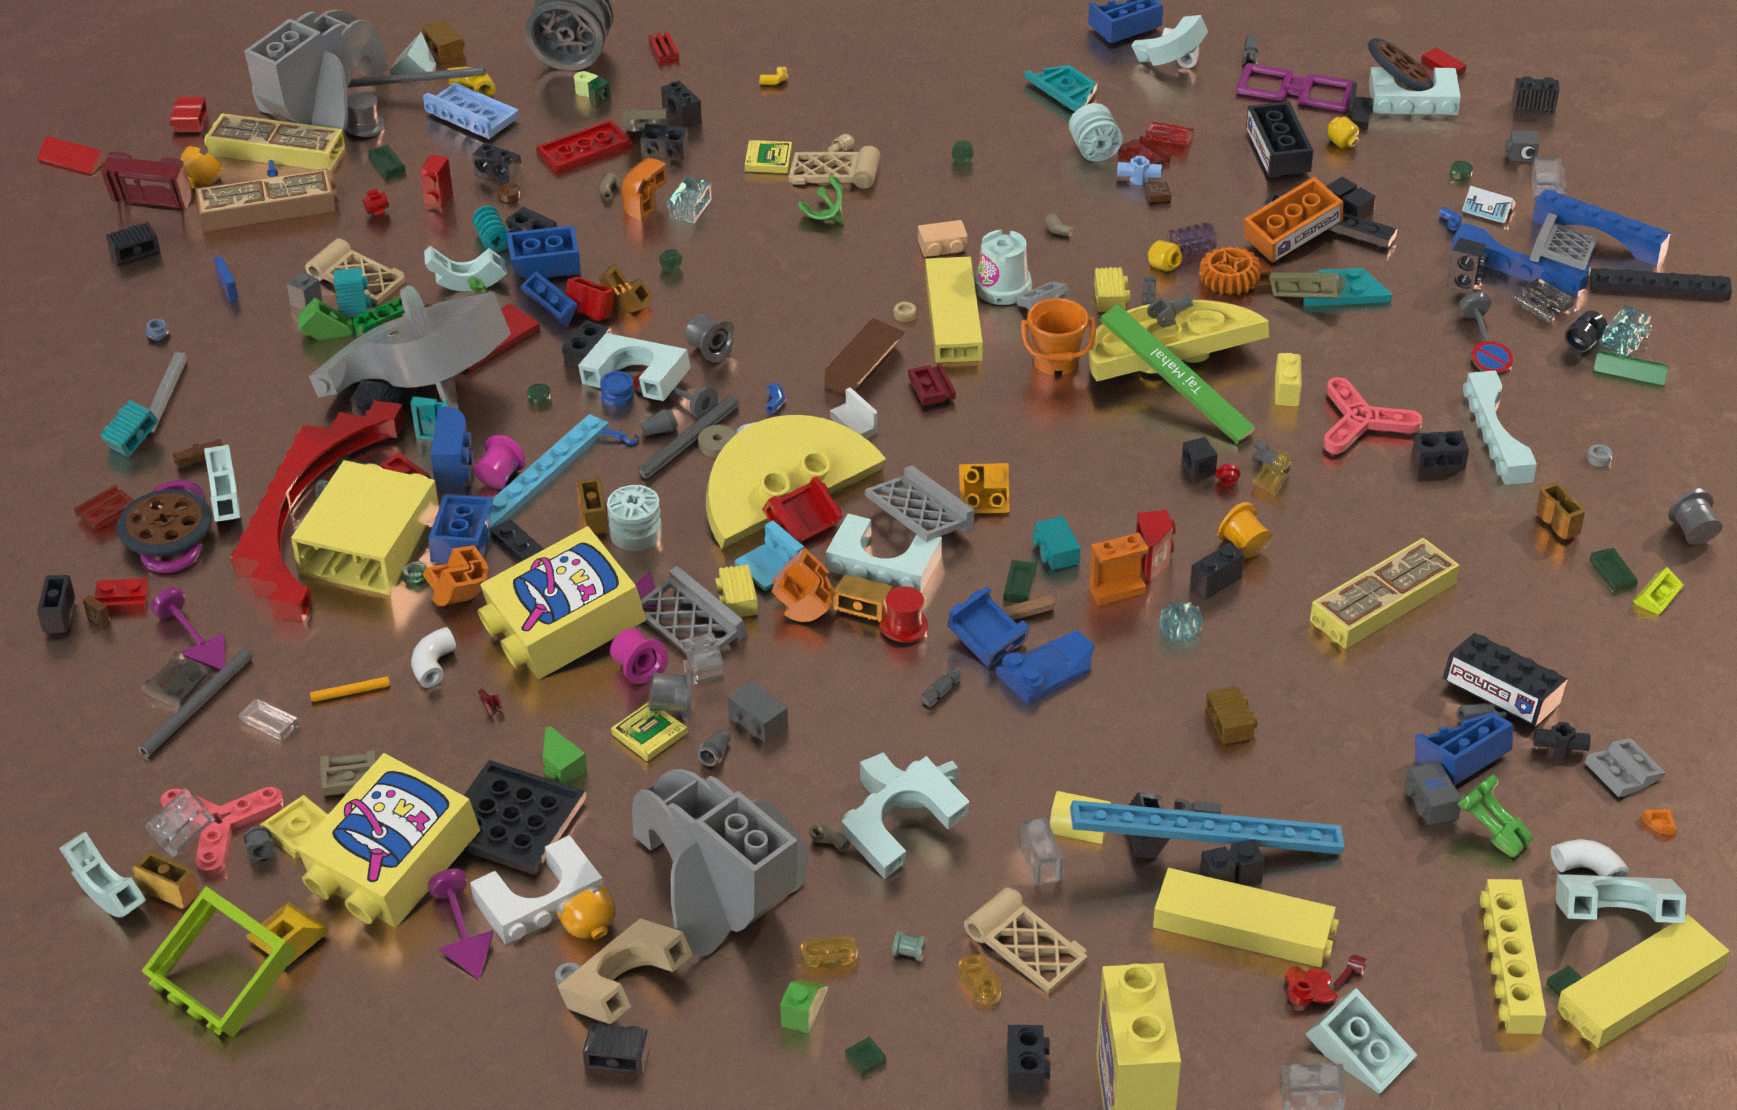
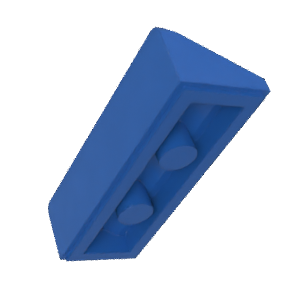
M536 271L520 286L521 289L537 305L563 326L567 327L578 306L577 303Z

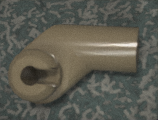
M614 173L606 174L599 184L604 200L612 198L611 186L616 187L618 186L617 182L620 183V177Z
M1049 213L1046 216L1045 223L1051 233L1067 237L1071 236L1072 226L1061 224L1058 215L1055 213Z
M816 824L810 828V837L817 843L833 844L840 852H844L850 847V841L833 825Z

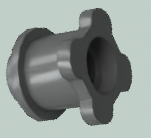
M253 826L245 832L243 839L246 844V851L250 852L248 856L250 862L254 863L264 858H273L276 855L275 848H272L274 843L269 828Z

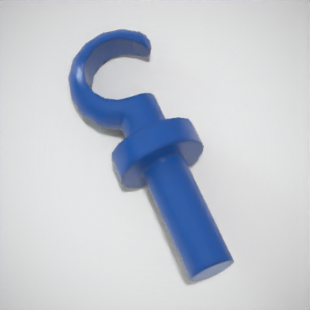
M269 160L267 175L269 177L277 176L278 170L274 166V161Z
M605 428L602 430V434L615 437L616 441L619 442L623 439L629 445H634L639 441L637 435H635V440H629L627 438L628 434H624L623 430L620 429L618 432Z

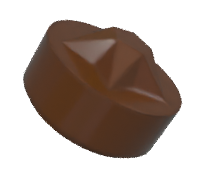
M515 183L502 184L498 188L499 199L504 202L516 201L521 195L520 187Z

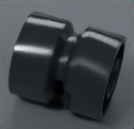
M1586 311L1566 329V343L1576 352L1588 351L1607 333L1608 324L1606 319L1596 311Z

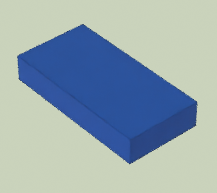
M222 257L214 258L217 277L229 301L238 300L235 280Z

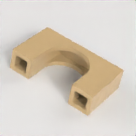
M640 918L557 987L567 1009L611 1024L631 1007L621 983L613 981L617 976L631 968L642 965H653L673 972L687 961L693 953L682 931Z

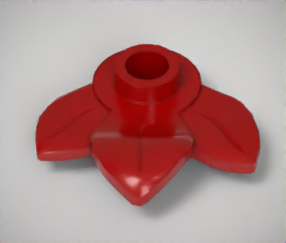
M1295 965L1286 971L1285 980L1288 983V998L1296 1005L1307 1006L1311 1001L1327 1004L1338 999V995L1328 988L1332 978L1326 970L1312 968L1306 972Z

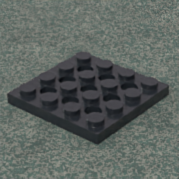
M488 760L464 794L465 797L470 799L476 820L481 827L478 834L463 851L535 875L546 859L545 846L559 840L585 801L586 791ZM502 787L507 788L505 791L502 792L494 791ZM526 795L531 796L529 799L526 800L518 799ZM549 803L555 804L550 808L543 807V805H548ZM488 806L494 807L489 811L481 810L482 808H487ZM512 814L518 815L516 818L513 819L505 818L506 816H511ZM537 822L543 823L538 827L530 826V824H535ZM499 833L505 834L501 838L492 837L493 835H497ZM524 841L529 842V844L525 846L516 845L517 843H522Z

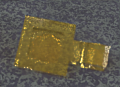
M1280 451L1272 465L1267 462L1264 463L1252 483L1275 497L1288 477L1283 471L1290 466L1293 459Z

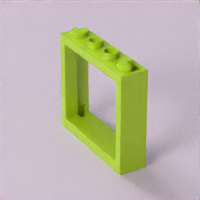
M205 886L141 972L151 978L148 984L161 993L164 988L170 993L167 998L179 1007L183 1003L187 1004L189 1008L186 1012L200 1022L203 1018L209 1020L206 1026L216 1034L221 1036L225 1032L234 1038L298 951ZM217 910L273 948V951L223 1018H220L166 978Z

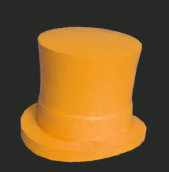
M1242 502L1236 505L1223 519L1217 531V536L1221 540L1228 539L1237 549L1244 553L1245 559L1258 555L1268 546L1272 539V533L1256 518L1257 508L1249 502Z

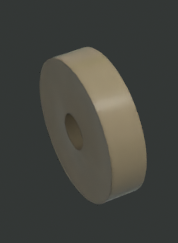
M724 425L706 427L698 435L699 449L707 456L717 457L723 447L736 433L733 429Z

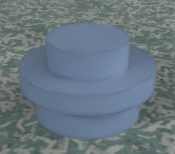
M153 319L147 323L146 335L155 340L162 339L169 333V326L162 319Z

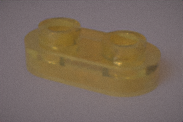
M845 935L810 938L801 945V960L809 967L849 965L858 957V944L854 938Z
M976 954L963 957L959 962V976L974 999L985 1005L994 1004L999 1001L1002 995V983L988 962L982 956Z

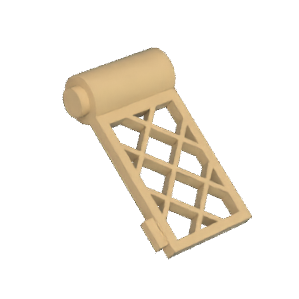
M864 146L859 152H795L788 177L789 183H831L829 176L832 174L841 183H854L859 188H870L875 181L880 152L873 146ZM799 160H809L803 164L799 162ZM823 160H830L826 163L821 162ZM844 160H851L847 163L842 162ZM814 165L818 166V167L814 168L813 170L809 169L810 167H812V166H814ZM835 165H838V166H839L838 168H836V169H834V170L831 169V167H833V166H835ZM802 171L805 172L803 175H796ZM823 171L826 172V174H824V175H818L819 173H821V172H823ZM844 171H846V172L849 173V175H839V174L842 173V172H844Z
M339 238L335 239L305 265L309 275L319 279V281L325 279L333 284L334 270L357 269L360 267L362 269V276H367L368 280L380 279V283L368 284L369 289L365 290V294H370L371 303L379 305L406 281L404 272L396 268L390 269L351 250L350 244ZM352 259L360 262V264L347 265ZM374 269L378 271V273L365 274V270ZM392 278L395 280L393 282L383 283V279ZM382 290L377 296L369 293V291Z
M1003 888L964 922L966 932L973 940L979 943L985 942L1048 994L1087 961V950L1075 940L1069 942L1024 906L1021 894L1015 889ZM1024 917L1032 923L1033 929L1017 928L1016 922ZM1000 936H1013V945H1002L996 939ZM1017 936H1033L1034 945H1018ZM1037 936L1051 938L1054 941V946L1038 945ZM1018 953H1034L1035 962H1023L1018 957ZM1039 953H1054L1055 963L1039 962ZM1059 953L1071 954L1076 960L1072 963H1059ZM1040 970H1056V977L1048 982L1040 975Z

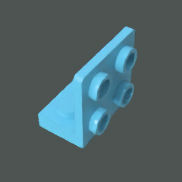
M774 521L765 524V544L735 560V566H740L741 564L743 566L749 565L752 580L764 591L774 586L772 581L789 560L804 549L803 545Z

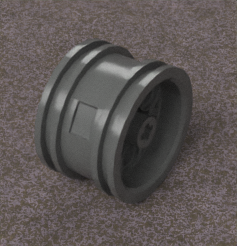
M536 0L535 7L530 13L525 28L526 40L530 49L542 62L556 69L576 71L589 67L601 54L605 39L612 27L614 9L611 0Z

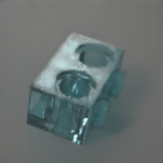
M686 176L683 182L677 186L674 194L668 198L667 208L669 209L670 218L694 224L712 200L711 181Z
M1625 305L1605 328L1601 347L1620 355L1628 356L1632 350L1638 349L1643 337H1648L1652 328L1649 325L1651 315Z

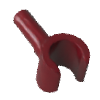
M484 689L478 691V694L484 699L483 702L489 715H493V711L496 709H504L498 695L490 696Z
M1351 955L1347 968L1333 985L1336 988H1340L1353 972L1363 975L1367 959L1358 955Z

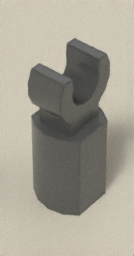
M1248 35L1245 38L1243 64H1246L1248 59L1253 60L1254 64L1258 63L1259 40L1257 36Z
M1264 441L1254 444L1253 447L1258 451L1253 453L1252 456L1255 460L1262 461V465L1274 475L1282 478L1290 472L1291 464L1274 450H1269Z
M1492 703L1488 706L1486 704L1459 707L1457 718L1462 725L1464 720L1491 712L1506 719L1507 713L1499 712L1500 708Z
M1181 798L1175 799L1174 809L1221 814L1222 804L1199 801L1189 803Z

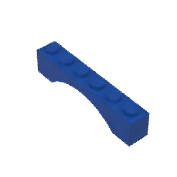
M1545 189L1536 199L1533 222L1543 225L1548 213L1557 215L1555 220L1557 224L1563 226L1582 225L1598 229L1620 241L1636 259L1656 266L1666 255L1671 233L1659 227L1647 225L1639 220L1630 219L1619 213L1562 195L1554 190Z
M1465 222L1453 236L1451 255L1454 246L1461 237L1486 244L1485 254L1488 255L1486 267L1578 298L1588 284L1591 265L1587 264L1584 271L1552 259L1540 258L1538 263L1529 260V255L1521 254L1505 247L1491 237L1485 229Z

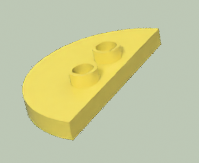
M1192 300L1193 307H1189L1176 314V324L1165 328L1159 326L1157 320L1147 314V308L1150 304L1126 311L1180 360L1188 362H1201L1209 358L1210 352L1269 338V321L1249 309L1223 302ZM1104 324L1096 329L1095 343L1089 351V366L1093 377L1097 381L1140 370L1145 373H1157Z
M785 415L759 421L736 434L723 447L714 462L706 491V511L710 528L721 549L765 528V524L770 521L762 508L768 499L774 496L780 498L808 484L815 476H818L820 481L826 484L829 495H832L882 470L886 458L871 442L859 433L831 420L806 415Z

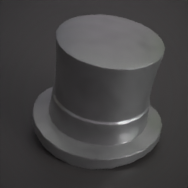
M358 92L348 96V120L345 131L362 137H373L382 133L385 125L383 118L377 114V97L368 92Z
M699 314L692 318L687 325L685 338L690 346L699 348L704 358L708 361L720 363L730 355L734 347L736 331L734 325L729 321L721 320L716 322L706 314Z
M1694 489L1687 492L1668 511L1669 520L1673 523H1679L1687 542L1691 545L1709 542L1722 530V523L1711 509L1714 503L1713 497L1705 489Z
M687 669L686 675H668L653 672L649 687V711H673L681 713L682 719H688L692 706L691 670Z

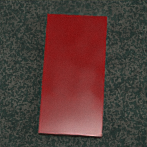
M608 120L536 147V151L552 170L559 174L632 147V140L612 120Z
M511 303L502 307L501 311L511 335L485 358L466 370L471 371L539 331L540 323Z

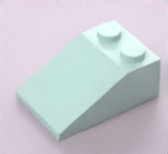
M1357 988L1343 996L1305 1034L1325 1057L1377 1093H1381L1417 1056L1413 1049Z

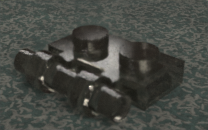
M1537 278L1523 288L1522 295L1524 296L1515 294L1512 301L1518 304L1520 309L1534 313L1535 317L1539 320H1546L1551 323L1555 318V315L1551 312L1557 315L1562 314L1573 306L1575 298Z

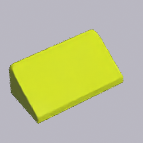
M1666 567L1653 576L1632 602L1659 615L1683 588L1684 584Z

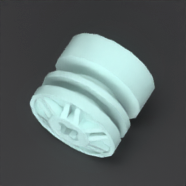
M1097 103L1086 104L1072 115L1069 121V131L1082 156L1087 160L1103 161L1112 157L1119 150L1123 135L1107 107Z
M628 485L615 490L609 496L607 510L609 533L613 544L627 551H641L649 549L660 540L662 534L660 499L655 491L642 485Z

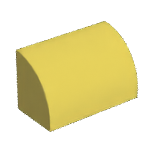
M1057 791L1051 811L1048 833L1103 844L1106 832L1072 829L1070 806L1073 800L1111 804V802Z

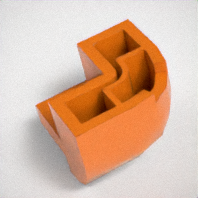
M647 158L627 173L623 178L621 190L625 213L642 221L655 211V191L667 182L666 163L657 159Z
M475 545L452 549L447 564L425 567L423 576L434 590L432 600L437 605L446 606L463 603L477 597L482 590L480 584L487 580L489 568Z
M806 548L796 554L778 572L772 581L774 587L771 591L779 601L787 606L783 614L799 622L813 621L828 611L834 599L835 588L831 587L827 577L829 571Z

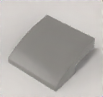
M1631 738L1613 741L1608 750L1590 753L1584 761L1618 797L1646 788L1663 778L1666 774Z

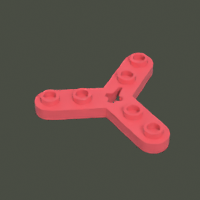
M1335 377L1328 381L1326 392L1344 415L1324 436L1323 447L1328 452L1339 454L1346 451L1367 429L1415 433L1421 429L1423 418L1420 413L1413 410L1371 407L1347 379Z
M275 787L260 789L222 806H218L178 788L166 791L160 800L165 814L201 830L196 855V867L198 873L207 878L216 877L224 871L232 831L280 811L284 805L282 791ZM220 820L222 823L217 824V822L214 821Z

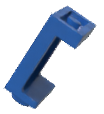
M987 586L981 591L976 590L964 603H958L953 606L949 611L947 626L989 668L1026 642L1030 627L1024 621L1016 624L990 597L992 590Z

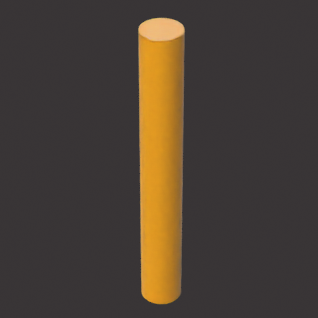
M388 676L310 692L311 702L390 687Z

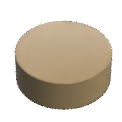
M901 302L895 305L894 318L897 321L908 323L916 319L917 308L914 304Z

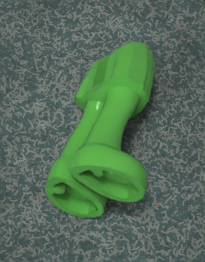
M1492 774L1463 797L1457 805L1461 810L1475 816L1494 835L1490 841L1498 849L1510 857H1516L1523 848L1533 841V837L1519 817L1514 818L1495 798L1493 791L1498 784V778ZM1485 808L1497 819V821L1485 810Z

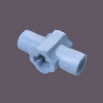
M1136 156L1131 159V163L1118 162L1117 176L1130 177L1129 181L1135 185H1143V183L1148 182V178L1161 179L1162 165L1149 164V160L1144 156Z

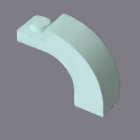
M1201 15L1185 16L1170 33L1155 39L1135 40L1131 46L1139 62L1151 61L1153 66L1174 61L1192 51L1202 42L1208 30Z
M431 246L424 251L425 265L431 272H435L436 283L451 290L472 291L467 282L471 276L481 279L487 288L507 274L505 259L490 248L478 258L469 262L452 261Z
M229 445L205 448L204 453L210 481L214 520L217 522L240 518L239 499Z
M884 752L860 762V781L871 794H877L885 788L886 783L891 778L899 777L905 773V771L895 767ZM953 761L937 767L955 787L958 786V767ZM904 802L895 805L903 808L925 807L914 802Z
M82 832L59 848L73 869L71 874L78 884L107 913L116 917H123L146 901L132 877H121L108 866L86 832Z

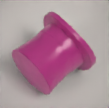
M493 435L486 440V453L474 465L473 470L477 478L485 485L494 489H502L515 470L519 471L525 467L526 458L522 449L514 440L504 435Z
M629 628L622 631L615 637L610 647L612 659L623 666L625 677L632 683H648L651 681L653 672L663 673L667 667L668 653L665 646L656 639H646L638 629Z

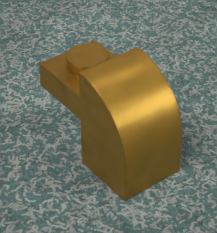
M616 264L610 265L598 278L602 285L615 289L612 307L616 310L626 313L641 310L653 297L641 278L627 282Z

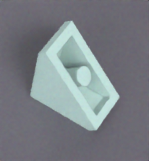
M422 33L399 55L392 65L390 73L410 74L435 70L437 67L436 62Z

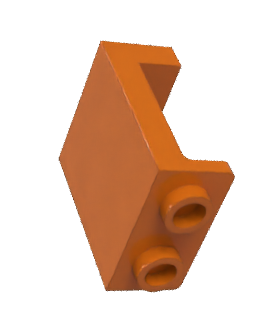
M1140 533L1091 544L1089 590L1098 606L1146 594V585L1140 577L1142 554L1148 553V546Z

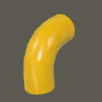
M454 67V68H447V70L463 69V68H472V67ZM487 73L480 76L448 78L449 86L457 83L464 87L472 88L474 91L488 97H492L495 93L494 82Z

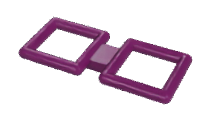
M1248 63L1245 65L1236 92L1241 95L1276 101H1284L1287 94L1299 96L1298 103L1300 105L1346 112L1349 107L1352 86L1356 82L1317 74H1308L1306 78L1294 76L1292 70ZM1251 73L1284 77L1279 92L1246 87ZM1313 83L1346 88L1342 102L1309 98Z

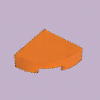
M1671 809L1643 810L1642 819L1648 827L1663 835L1676 836L1677 828Z

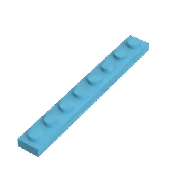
M589 414L493 498L488 537L490 536L491 528L508 520L603 436L602 430L603 428L609 430V422Z

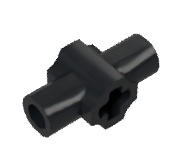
M1558 722L1557 725L1552 726L1551 730L1535 728L1533 746L1548 747V751L1553 753L1555 757L1565 758L1566 755L1572 753V750L1589 751L1591 736L1589 733L1575 732V728L1571 727L1567 722Z

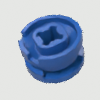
M614 371L605 374L601 378V397L605 404L620 407L629 404L633 400V380L629 374Z

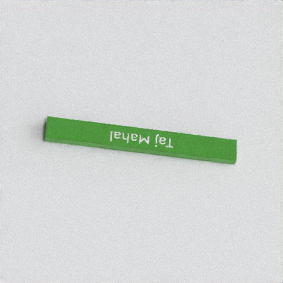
M1116 304L1101 316L1100 321L1236 444L1240 443L1254 431L1255 426L1120 305Z

